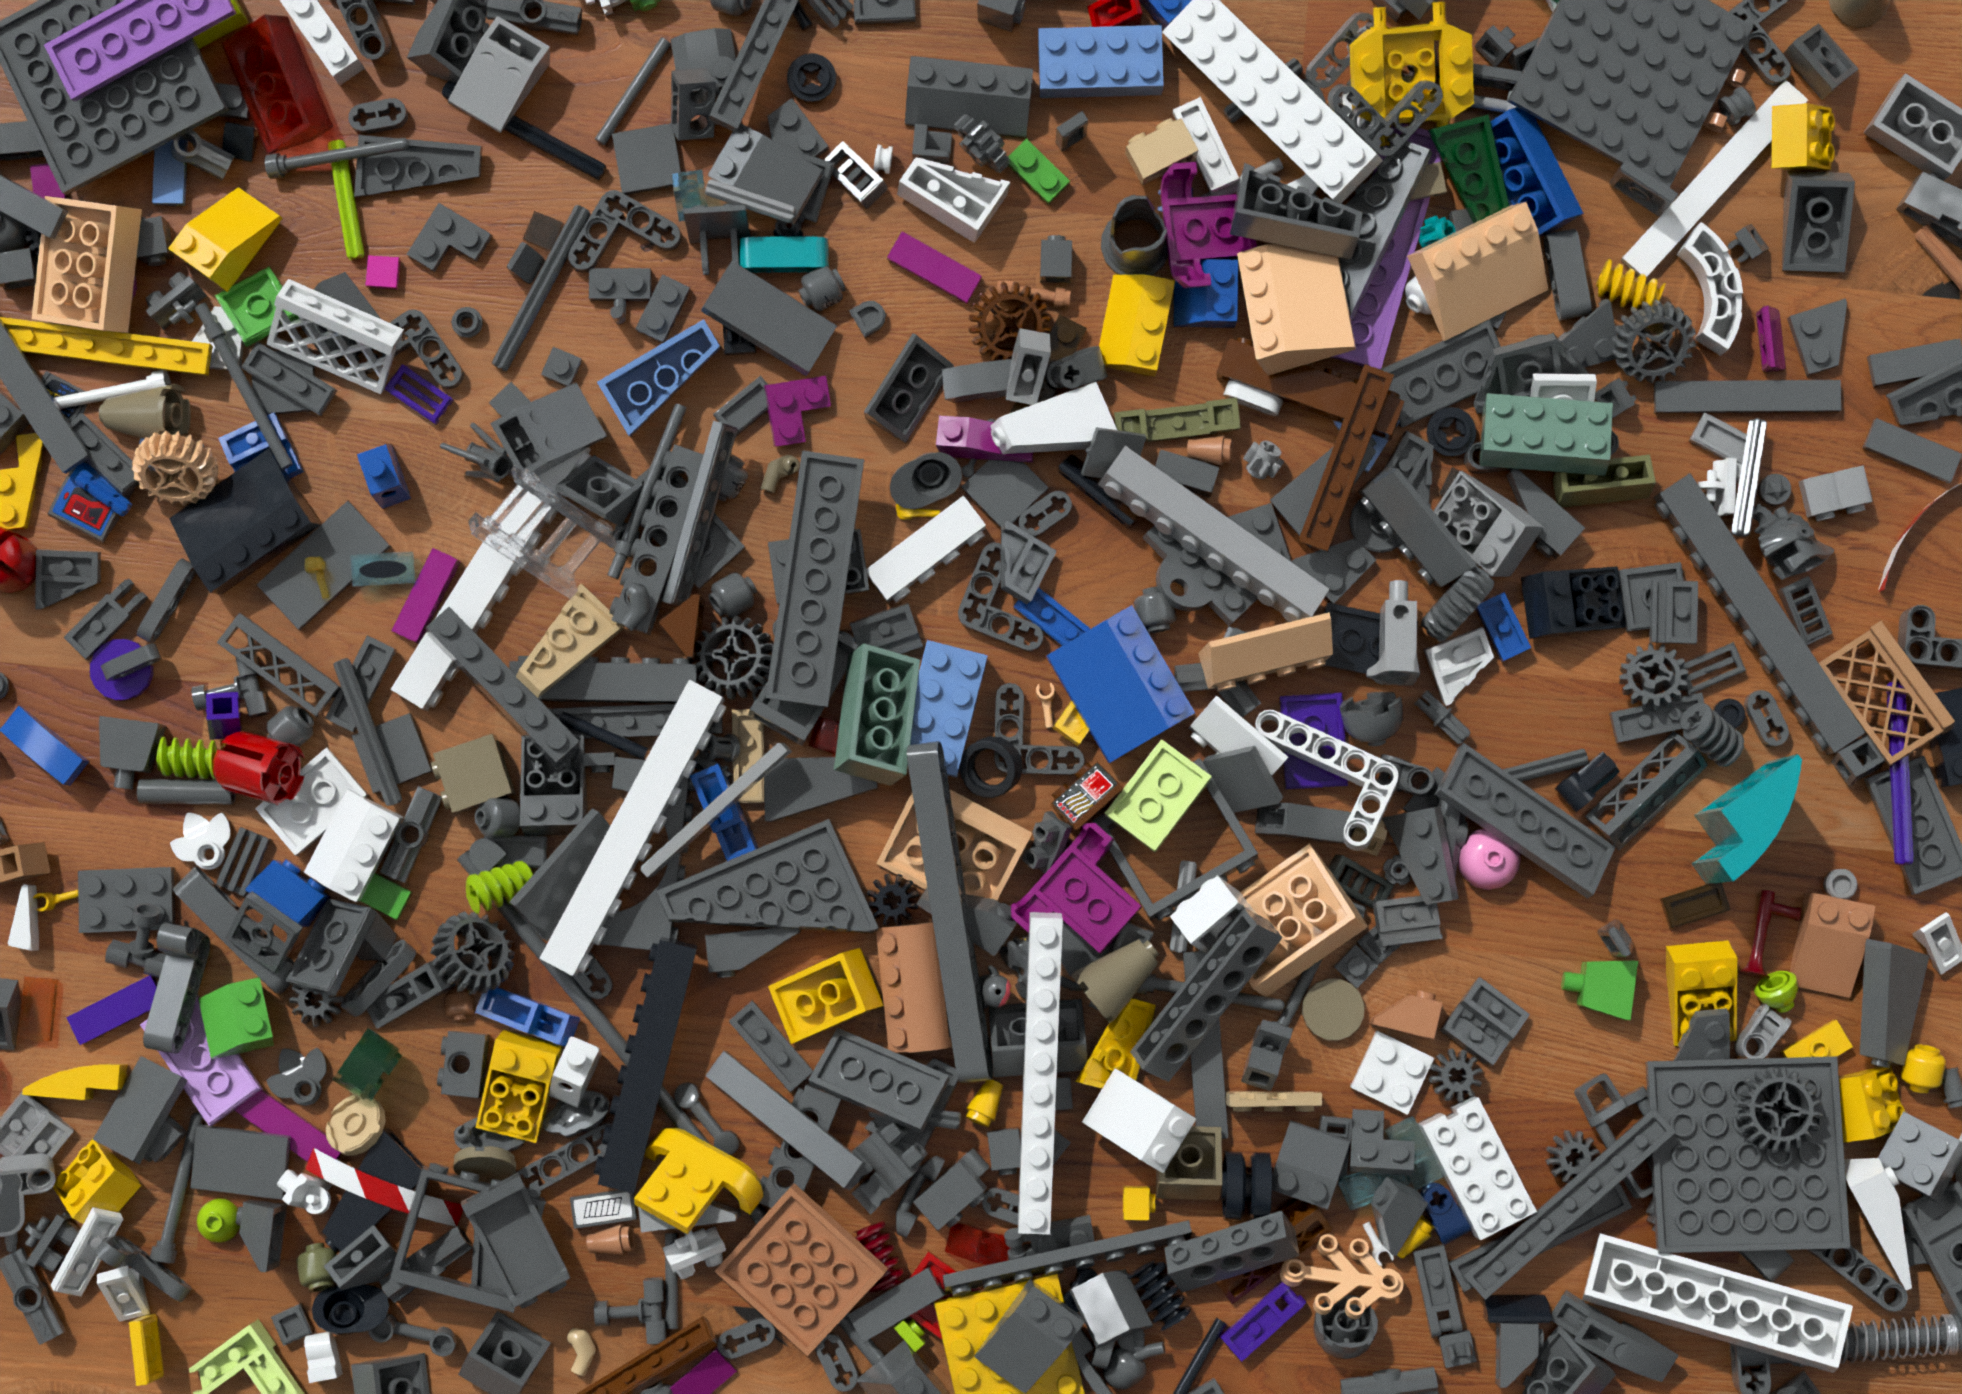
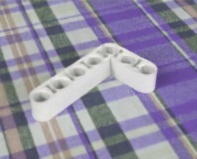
M1265 710L1261 712L1256 719V730L1278 749L1363 787L1344 827L1343 840L1351 850L1360 851L1367 848L1396 789L1399 777L1396 767L1383 759L1277 711ZM1266 720H1273L1278 724V729L1273 733H1266L1262 730L1261 725ZM1294 733H1302L1306 736L1307 741L1302 746H1295L1290 742L1289 738ZM1322 746H1331L1335 750V755L1330 759H1323L1319 756L1318 750ZM1351 759H1359L1363 762L1364 768L1359 772H1352L1347 768L1346 764ZM1379 772H1388L1392 776L1393 781L1388 785H1380L1375 780V776ZM1370 799L1375 800L1380 807L1377 812L1371 814L1365 812L1362 808L1363 802ZM1362 828L1366 832V838L1360 842L1353 841L1348 834L1351 829Z

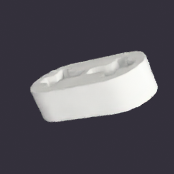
M1233 380L1228 381L1223 394L1227 399L1237 398L1239 404L1272 416H1278L1283 404V400L1277 396Z

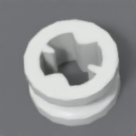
M877 145L874 172L884 170L885 174L890 173L893 156L892 146L884 149L882 145Z

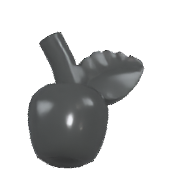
M1144 1331L1117 1340L1120 1347L1112 1352L1107 1369H1103L1106 1381L1113 1388L1120 1391L1138 1384L1146 1375L1147 1367L1144 1360L1152 1356L1165 1354L1164 1342L1144 1345Z

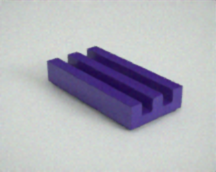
M403 364L385 387L387 392L435 425L440 421L439 418L442 414H445L449 404L451 405L454 401L453 398ZM405 373L443 400L442 403L439 405L401 379L403 374ZM396 384H399L436 410L435 413L432 415L394 388Z

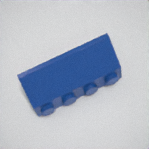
M1517 107L1507 110L1492 120L1490 123L1509 206L1523 202L1527 203L1537 226L1539 238L1544 236V234L1563 227L1584 214L1535 117Z

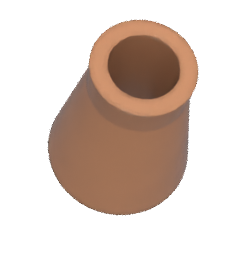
M1225 435L1188 440V458H1195L1221 466L1224 463H1231L1233 440L1225 438Z
M620 1224L601 1232L587 1235L588 1252L627 1255L628 1252L635 1249L633 1228Z

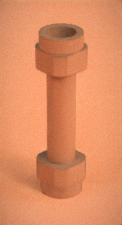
M998 280V293L1002 292L1000 287L1001 282H1006L1008 286V291H1011L1013 281ZM1020 286V289H1019V292H1020V293L1022 292V290H1023V288H1024V287H1022V286ZM1056 287V291L1031 288L1029 298L1038 292L1041 295L1039 301L1054 303L1053 307L1069 308L1070 289Z

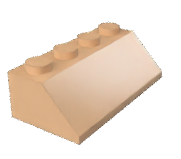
M1330 613L1208 642L1198 653L1208 689L1217 687L1218 691H1225L1235 688V682L1247 680L1248 684H1253L1266 680L1265 675L1277 672L1278 677L1295 673L1296 667L1306 665L1307 669H1314L1326 665L1325 660L1333 655Z

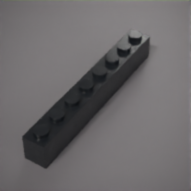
M665 937L660 938L659 944H652L648 961L654 962L651 974L645 973L640 992L646 993L644 1004H637L633 1022L638 1023L636 1035L629 1034L625 1053L631 1055L628 1066L621 1065L617 1083L623 1084L620 1096H613L609 1113L614 1114L615 1117L612 1127L607 1125L605 1127L601 1143L607 1145L605 1156H598L594 1174L599 1175L597 1185L630 1193L635 1192L697 945Z

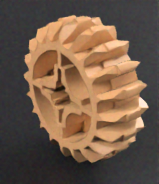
M165 430L162 435L154 432L150 438L145 437L138 448H136L132 462L134 480L139 481V488L148 489V496H158L159 502L166 499L172 505L179 501L185 506L189 501L196 504L199 499H205L214 488L218 476L217 457L211 454V448L203 447L202 440H192L191 434L188 437L181 436L179 430L175 435H171Z

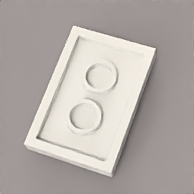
M327 747L300 770V775L305 776L300 791L293 800L286 799L278 803L279 805L263 801L255 808L295 856L300 855L325 833L347 789L365 798L369 795Z

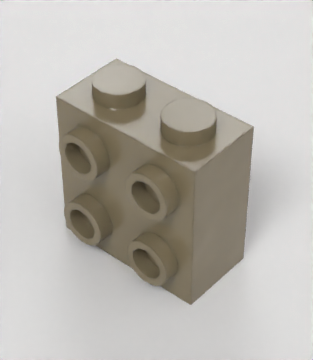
M489 734L433 753L435 761L431 762L435 778L442 780L445 791L441 792L442 801L446 809L451 808L452 813L459 814L477 808L490 798L509 797L516 794L497 735Z

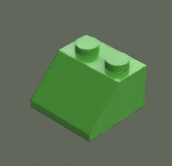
M260 977L227 984L198 999L211 1060L274 1046Z

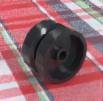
M1225 1151L1220 1194L1224 1221H1241L1244 1216L1245 1202H1248V1215L1251 1220L1270 1214L1272 1196L1270 1153L1253 1152L1250 1156L1248 1172H1246L1245 1157L1242 1152Z

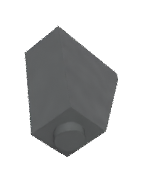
M1279 803L1257 808L1255 833L1344 843V827L1351 812L1293 803ZM1354 828L1351 829L1348 833L1350 838L1354 832Z

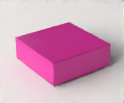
M368 255L366 287L398 290L401 259L399 257Z

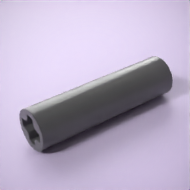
M140 779L137 786L139 804L234 805L236 799L235 793L222 788L216 780Z

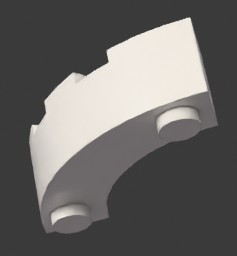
M1700 222L1693 229L1677 253V256L1683 259L1693 270L1703 292L1704 316L1695 340L1721 356L1729 349L1739 329L1742 317L1743 288L1738 268L1736 269L1728 253V248L1709 227Z

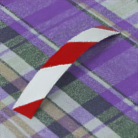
M1950 490L1944 492L1928 504L1902 533L1884 569L1879 592L1885 590L1891 565L1908 531L1935 501Z
M313 1148L305 1170L358 1196L392 1209L409 1213L415 1191L366 1174ZM424 1195L418 1217L456 1227L463 1208L461 1204Z

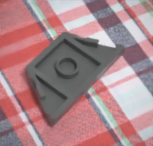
M1554 333L1498 347L1491 352L1473 405L1476 413L1483 412L1487 393L1530 397L1533 374H1589V372Z

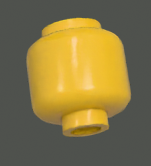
M1917 1044L1913 1049L1907 1051L1905 1063L1902 1066L1901 1078L1910 1084L1912 1091L1928 1093L1929 1089L1941 1086L1946 1059L1940 1054L1938 1048Z

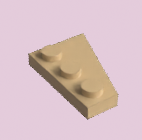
M1225 1091L1226 1105L1233 1107V1111H1252V1107L1264 1106V1111L1278 1112L1283 1111V1106H1295V1111L1311 1112L1314 1111V1106H1322L1321 1092Z

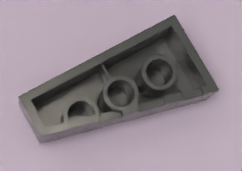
M1244 163L1237 189L1230 229L1231 235L1352 259L1359 239L1362 212L1327 197L1321 200L1312 196L1308 189L1301 186L1295 189L1281 183V178L1270 173L1268 176L1262 175L1254 171L1255 167Z

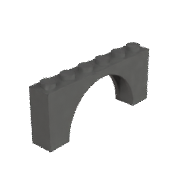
M616 757L612 788L629 792L646 760ZM683 777L678 786L682 790L674 806L668 805L663 816L667 817L664 826L669 841L686 826V822L692 821L694 805L689 803L690 791H695L690 777ZM689 845L668 863L661 882L646 899L631 908L618 911L614 917L609 916L603 926L607 928V932L600 943L601 945L651 950L652 944H659L661 937L678 941L679 928L674 927L675 922H668L656 891L685 879L686 866L681 865L682 855L683 853H688Z

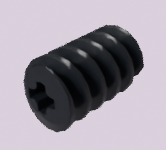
M1154 1260L1134 1270L1127 1277L1128 1279H1139L1133 1288L1134 1290L1145 1289V1293L1140 1297V1300H1151L1152 1303L1146 1311L1158 1312L1152 1321L1153 1323L1163 1322L1164 1326L1160 1329V1331H1163L1186 1318L1191 1309L1189 1306L1179 1307L1185 1300L1184 1296H1173L1178 1290V1286L1176 1284L1167 1285L1171 1277L1168 1273L1160 1274L1166 1267V1264L1164 1262L1154 1263Z

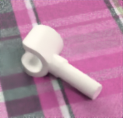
M1370 1222L1363 1224L1374 1248L1372 1256L1377 1264L1382 1266L1378 1257L1384 1251L1387 1252L1393 1261L1394 1255L1378 1239Z

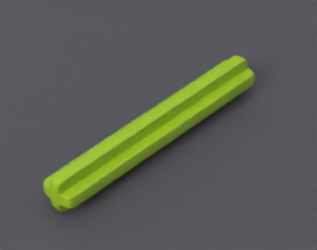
M333 140L328 143V150L346 148L343 140ZM348 160L333 162L331 167L346 255L349 260L361 259L364 257V249Z

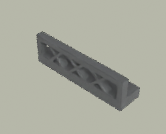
M241 613L236 616L217 641L220 646L316 717L319 716L331 698L336 697L341 686ZM238 628L247 634L249 647L236 649L228 643ZM253 639L256 640V641H257L258 643H260L261 645H260V646H254ZM264 649L271 651L274 666L260 667L257 665L255 651ZM250 652V659L242 653ZM278 657L287 664L279 665ZM292 667L297 671L298 684L286 686L281 682L279 669ZM274 670L275 677H273L267 671ZM303 676L311 682L303 683ZM318 686L326 692L315 707L306 701L304 687ZM299 688L300 696L291 689Z
M1673 731L1585 817L1604 833L1608 841L1620 851L1708 765L1699 749ZM1676 743L1684 748L1676 757L1667 758V751ZM1660 767V773L1655 778L1644 779L1645 772L1650 768ZM1638 788L1637 795L1633 799L1622 801V795L1628 789ZM1615 810V816L1606 825L1598 819L1605 811Z

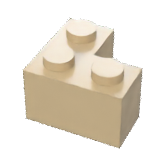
M1172 118L1158 124L1156 126L1157 130L1146 136L1143 132L1128 141L1129 145L1126 146L1125 154L1142 186L1164 175L1174 163L1196 162L1199 150L1182 118L1173 121Z

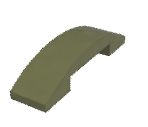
M1237 398L1154 410L1138 409L1114 412L1117 430L1145 434V442L1199 437L1241 429Z

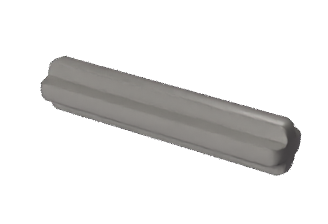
M713 179L709 180L706 186L705 194L707 196L734 205H746V209L788 223L794 218L796 208L792 205Z
M1181 861L1177 890L1195 880L1197 869L1195 862ZM1173 921L1170 951L1186 952L1188 940Z

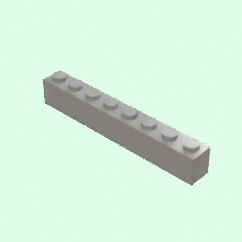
M1127 446L1122 449L1098 483L1107 495L1119 499L1129 506L1134 514L1145 517L1155 524V527L1161 533L1175 538L1184 549L1196 553L1206 560V563L1211 568L1222 571L1232 579L1234 584L1241 588H1246L1256 595L1261 603L1266 606H1272L1288 622L1312 617L1329 591L1328 587Z

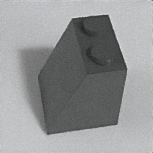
M905 1340L856 1379L867 1394H948L944 1384Z

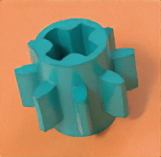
M1437 215L1424 220L1425 226L1420 228L1418 239L1421 247L1424 248L1455 233V226L1450 220H1446V217L1439 219Z

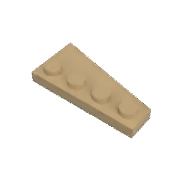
M580 583L571 599L565 604L556 620L550 625L541 641L518 670L516 678L539 698L618 635L624 626L614 623L612 621L613 615L609 614L610 610Z

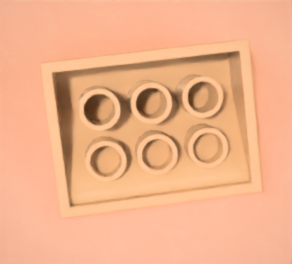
M45 196V199L67 210L68 213L55 239L41 233L32 319L103 331L128 333L142 209Z
M1526 202L1504 208L1407 256L1443 341L1548 290L1539 232Z
M1265 244L1237 253L1255 356L1267 376L1356 349L1339 257L1279 244Z
M950 790L966 894L995 899L997 901L1032 832ZM911 793L876 864L897 875L902 874L904 879L912 880L914 884L926 890L925 869L913 793Z
M1310 843L1240 892L1254 911L1268 919L1283 937L1248 981L1255 991L1265 997L1274 993L1368 927L1351 899Z

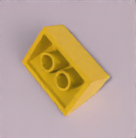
M1145 274L1113 275L1099 343L1105 367L1153 377L1156 376L1175 280Z

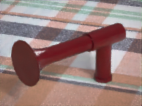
M1761 890L1751 955L1747 965L1742 970H1737L1739 974L1762 979L1770 978L1766 975L1762 962L1771 915L1774 914L1798 921L1801 916L1800 907L1795 908L1774 903L1775 892Z

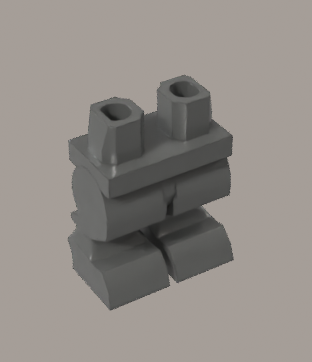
M895 1122L887 1126L883 1124L852 1150L854 1154L866 1162V1165L848 1188L849 1191L873 1169L876 1171L870 1179H866L852 1192L853 1196L870 1215L886 1200L885 1198H889L921 1167L919 1164L927 1155V1151L917 1142L907 1150L902 1146L899 1140L908 1132L904 1126Z

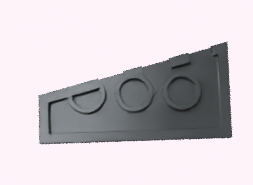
M359 135L358 145L399 138ZM408 139L410 146L407 150L357 158L354 197L480 178L483 146Z

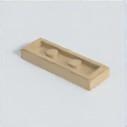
M750 709L732 710V734L736 735L740 742L739 756L733 761V783L764 756V724L748 716ZM764 777L745 793L738 802L765 803Z

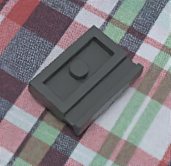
M1652 580L1650 587L1649 643L1697 644L1698 581Z
M908 603L850 622L856 644L859 646L864 643L899 654L923 647Z
M1422 896L1373 902L1376 929L1380 939L1379 948L1443 939L1440 933L1439 925L1441 924L1437 903L1426 905Z

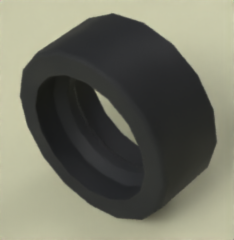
M988 736L971 744L964 751L960 763V775L964 784L972 793L983 798H995L1010 791L1019 782L1022 774V759L1018 750L1010 741L1001 737ZM986 749L997 751L1004 758L1007 765V776L997 785L985 783L978 776L975 769L977 755Z

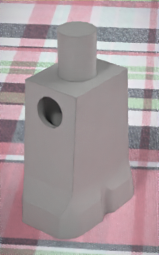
M1394 580L1389 582V600H1385L1380 609L1379 660L1367 670L1366 677L1373 679L1381 685L1409 686L1413 685L1420 676L1416 653L1417 601H1408L1407 581Z

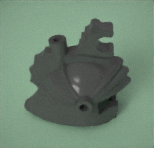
M1760 504L1754 507L1753 519L1759 523V527L1754 532L1760 534L1758 539L1761 552L1767 563L1775 566V569L1772 571L1781 580L1807 572L1821 565L1833 554L1834 549L1818 541L1815 538L1814 530L1800 515L1792 512L1788 513L1784 506L1775 510L1773 514Z

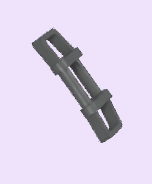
M1604 1073L1594 1076L1574 1090L1589 1125L1595 1127L1606 1148L1612 1145L1616 1138L1605 1120L1634 1103L1637 1104L1643 1116L1648 1113L1647 1090L1644 1086L1621 1096L1608 1075ZM1600 1083L1612 1102L1595 1111L1587 1096V1090ZM1650 1155L1645 1159V1161L1652 1173ZM1631 1173L1622 1179L1635 1199L1644 1198L1653 1192L1652 1184L1641 1189Z

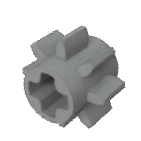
M1262 441L1260 445L1253 442L1243 460L1248 462L1246 466L1247 471L1258 479H1265L1268 475L1274 478L1284 463V460L1279 458L1281 450L1270 441Z

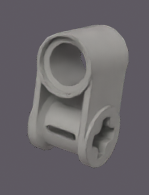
M1762 1003L1751 1016L1749 1023L1741 1032L1737 1041H1735L1734 1050L1736 1055L1740 1059L1765 1058L1776 1042L1786 1033L1792 1021L1789 1018H1782L1770 1009V1006ZM1751 1038L1758 1044V1050L1753 1056L1746 1050V1043Z

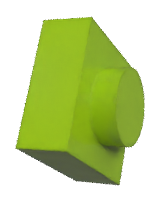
M905 1318L895 1324L894 1329L914 1352L925 1344V1339L922 1337L925 1331L914 1319L909 1322Z

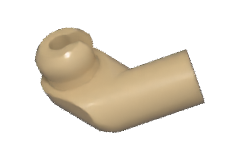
M573 1328L567 1335L568 1342L572 1344L577 1354L571 1371L585 1376L595 1355L596 1348L587 1331Z

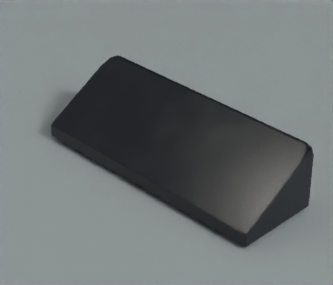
M1073 454L1069 455L1059 465L1058 473L1126 528H1131L1139 516L1134 514L1125 503L1105 493L1104 489L1098 485L1102 478L1083 476L1081 471L1084 462Z

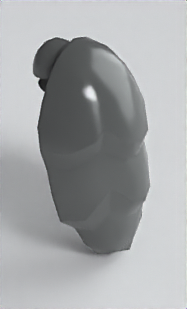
M587 1090L578 1108L559 1100L554 1109L543 1120V1128L550 1134L562 1135L567 1138L577 1135L582 1131H590L601 1124L609 1113V1100L599 1092Z
M477 1118L458 1126L454 1131L455 1144L461 1150L473 1146L476 1147V1151H484V1147L493 1146L511 1152L521 1148L525 1140L475 1128Z

